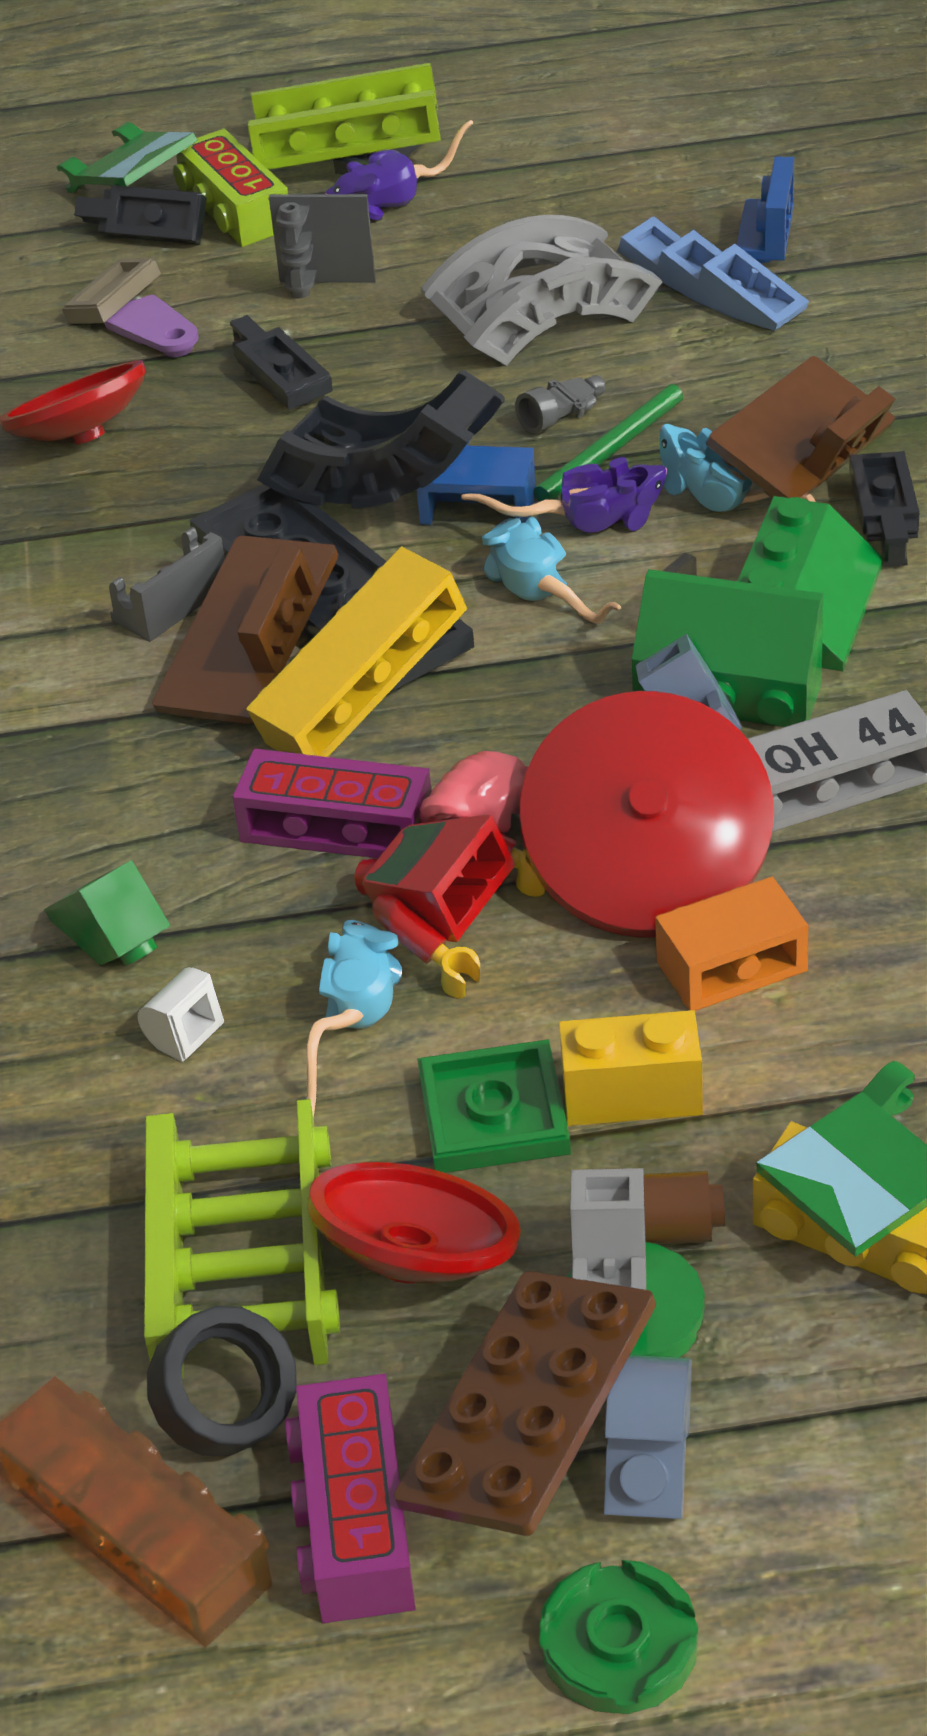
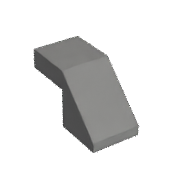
M643 1168L571 1170L572 1278L646 1290Z

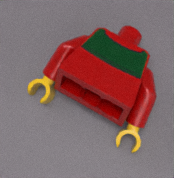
M492 815L462 816L456 819L409 825L398 833L378 859H363L359 862L355 871L357 890L360 894L370 898L373 904L372 912L376 921L386 931L396 934L398 942L424 963L428 964L433 960L441 967V986L443 991L447 995L458 999L466 996V983L459 973H465L476 982H479L480 962L478 955L472 949L467 947L449 949L445 946L446 941H459L513 868L517 869L515 883L522 893L533 897H539L545 893V888L535 875L526 856L525 849L521 851L514 847L517 841L499 831Z

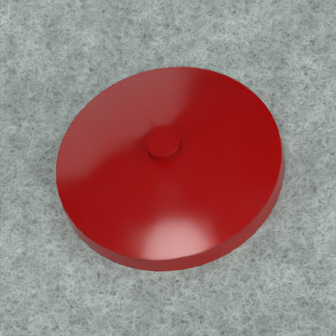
M634 691L607 696L583 706L563 719L551 730L533 755L526 771L520 798V827L526 856L538 880L551 897L572 915L589 925L618 935L638 938L656 937L655 916L753 883L766 858L774 821V801L768 774L760 756L746 736L730 720L714 709L684 696L657 691Z

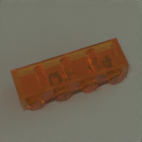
M54 1376L0 1422V1477L205 1648L273 1585L266 1555L269 1545L259 1527L247 1516L237 1513L232 1517L219 1507L208 1488L194 1474L185 1471L179 1475L165 1464L156 1447L142 1433L134 1430L127 1434L112 1422L106 1408L90 1392L82 1391L78 1395Z

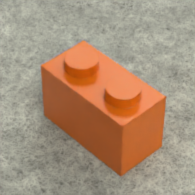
M773 876L655 916L657 963L688 1010L697 1011L808 971L809 925Z

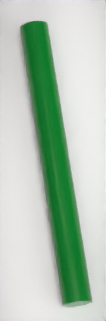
M669 384L536 486L534 489L536 499L541 502L558 498L561 495L564 472L587 464H597L599 466L683 400L681 389L675 384Z

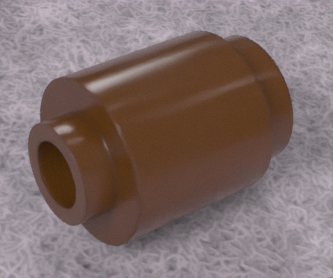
M708 1171L644 1174L645 1242L658 1245L712 1242V1227H725L723 1184L709 1185Z

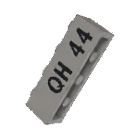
M907 690L748 738L760 756L771 784L774 801L772 831L927 783V715Z

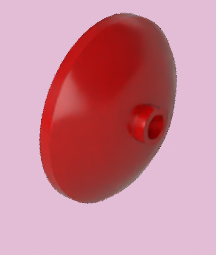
M134 360L115 365L38 395L1 415V429L13 436L38 441L61 440L73 436L76 445L98 438L105 434L102 424L111 420L125 409L143 383L147 372L142 360Z
M361 1162L334 1167L315 1178L311 1184L307 1201V1209L312 1221L332 1245L365 1268L400 1283H442L487 1273L514 1255L521 1231L520 1223L514 1212L502 1200L487 1190L444 1172L408 1164Z

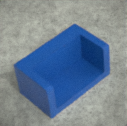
M466 446L444 473L424 488L420 487L417 489L420 525H432L438 501L480 503L473 500H463L461 498L463 494H481L503 504H515V507L533 505L535 499L534 489L536 487L534 449L524 447ZM531 516L516 518H520L521 523H525Z

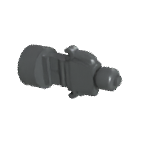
M593 375L585 380L582 378L568 379L562 382L550 380L548 381L547 389L536 387L518 395L515 401L517 418L526 431L538 433L556 424L558 418L570 412L577 413V417H582L584 411L590 410L596 404V397L604 393L605 381L598 375Z

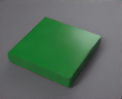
M549 1039L417 1058L435 1170L448 1173L571 1155L570 1136Z

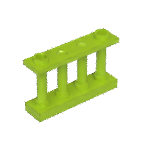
M431 63L251 93L255 120L248 121V130L253 155L268 170L441 141L436 111L438 110Z
M311 1099L297 1100L298 1135L192 1146L191 1140L179 1141L173 1113L146 1116L144 1338L150 1362L156 1346L186 1318L200 1312L194 1311L192 1304L183 1305V1291L195 1290L196 1283L304 1272L306 1300L239 1307L246 1308L265 1317L279 1332L308 1329L314 1365L329 1364L327 1334L340 1333L338 1297L336 1289L325 1290L322 1233L308 1213L307 1201L311 1184L319 1176V1168L331 1167V1151L328 1127H315ZM300 1163L301 1188L200 1199H192L191 1192L183 1193V1182L194 1181L195 1174ZM302 1216L303 1243L193 1254L191 1247L183 1248V1236L194 1235L195 1227ZM184 1363L182 1365V1379H184Z

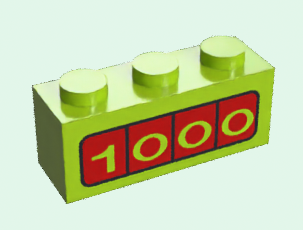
M225 128L196 138L197 142L176 154L177 164L173 166V174L177 186L181 191L202 193L207 197L205 212L216 221L223 233L227 232L241 247L274 236L269 194H288V189Z

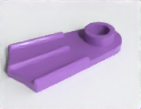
M153 294L129 301L105 322L108 330L139 344H145L164 352L169 357H180L188 354L199 339L198 330L195 325Z

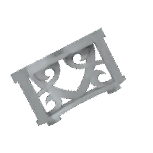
M539 215L510 221L474 238L458 249L436 269L422 286L421 292L453 322L473 347L508 366L526 344L546 329L556 325L555 318L574 311H577L580 315L608 314L624 318L633 323L663 281L653 272L622 259L604 242L608 237V233L602 227L577 217ZM556 265L534 276L523 275L509 278L511 272L525 267Z

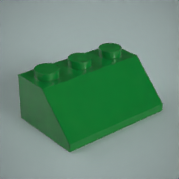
M774 496L738 578V582L823 593L822 668L843 671L881 572L883 557L830 504L807 501L799 497L785 498Z
M648 569L644 581L631 659L633 692L645 691L639 683L636 665L687 634L720 685L738 720L779 727H787L810 720L821 688L823 593Z

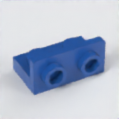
M775 156L771 176L763 175L761 199L745 200L737 246L759 263H767L773 260L785 261L794 210V157Z

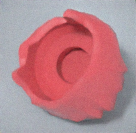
M481 751L475 755L467 756L465 759L458 761L449 772L445 773L441 781L433 788L430 796L423 800L420 807L421 822L450 820L462 816L492 815L499 831L507 833L511 828V815L520 814L521 791L528 766H525L516 756L497 751Z

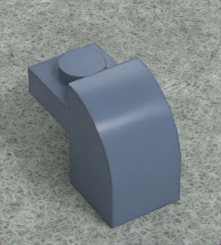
M687 634L636 665L639 683L645 691L672 693L690 698L714 709L730 720L739 730L742 729L727 697Z
M630 1355L607 1397L605 1427L607 1457L604 1514L682 1519L686 1438L689 1435L692 1358Z

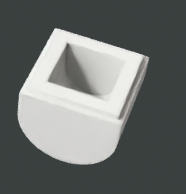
M191 967L184 968L138 1012V1022L147 1039L158 1050L180 1062L186 1060L224 1023L210 974Z

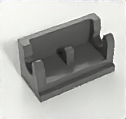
M191 527L181 537L184 556L170 566L166 565L158 570L157 575L144 584L136 583L130 588V593L127 595L123 578L118 577L109 586L113 608L110 612L111 620L151 642L202 605L225 560L222 537L210 532L203 537V544L199 546L197 532L194 527Z

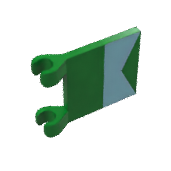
M126 122L112 131L114 137L118 136L124 142L119 148L89 167L79 159L70 157L57 165L56 168L58 172H64L69 178L70 182L65 185L69 193H74L86 184L128 186L197 142L194 132H144L131 122Z
M892 1061L885 1065L862 1092L756 1162V1172L854 1257L927 1207V1144L891 1116L907 1110L914 1100L913 1093L906 1086L913 1083L915 1074L897 1061Z

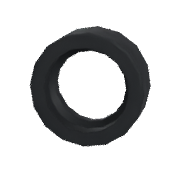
M213 1306L190 1315L156 1346L147 1369V1400L157 1424L177 1445L201 1456H231L256 1445L268 1437L285 1420L297 1392L296 1362L285 1337L265 1317L237 1306ZM211 1338L223 1339L238 1346L253 1361L260 1378L261 1397L257 1408L246 1419L234 1424H219L204 1417L190 1402L182 1384V1365L187 1353L196 1344Z

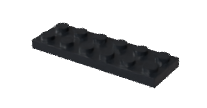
M264 484L190 520V526L194 527L197 532L198 543L203 544V537L210 532L222 537L225 558L238 536L335 545L339 557L303 629L312 639L336 615L338 610L368 582L375 572L387 562L318 506L293 499ZM458 619L390 692L474 648L473 629Z

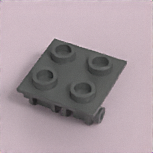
M269 194L279 281L285 283V288L291 292L292 297H307L315 282H376L367 194Z

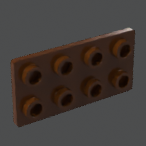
M811 356L710 433L706 445L717 453L726 464L738 469L760 486L770 498L773 499L774 496L804 499L849 461L850 455H856L892 425L895 416L889 412V409L896 398L880 386L866 395L819 358Z
M238 536L231 546L152 701L155 710L158 713L254 725L246 708L285 668L339 557L335 545Z
M532 1271L523 1273L395 1490L394 1498L398 1507L401 1510L513 1534L532 1535L656 1307L652 1292L645 1289Z

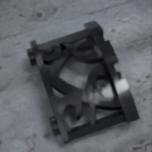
M465 370L459 371L450 384L432 399L413 408L401 411L373 412L361 410L324 396L319 400L316 407L290 432L286 431L279 438L257 481L293 499L319 506L329 502L352 504V508L355 509L394 502L400 496L413 492L420 487L424 488L444 473L463 452L472 437L495 415L505 401V398L501 393Z

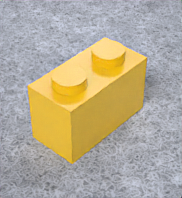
M695 1010L559 1021L567 1126L703 1115L702 1056Z

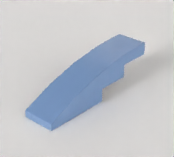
M654 216L621 237L618 247L620 254L634 264L653 272L663 281L662 283L693 301L734 319L776 331L808 307L809 301L736 244L722 252L695 230L681 238Z

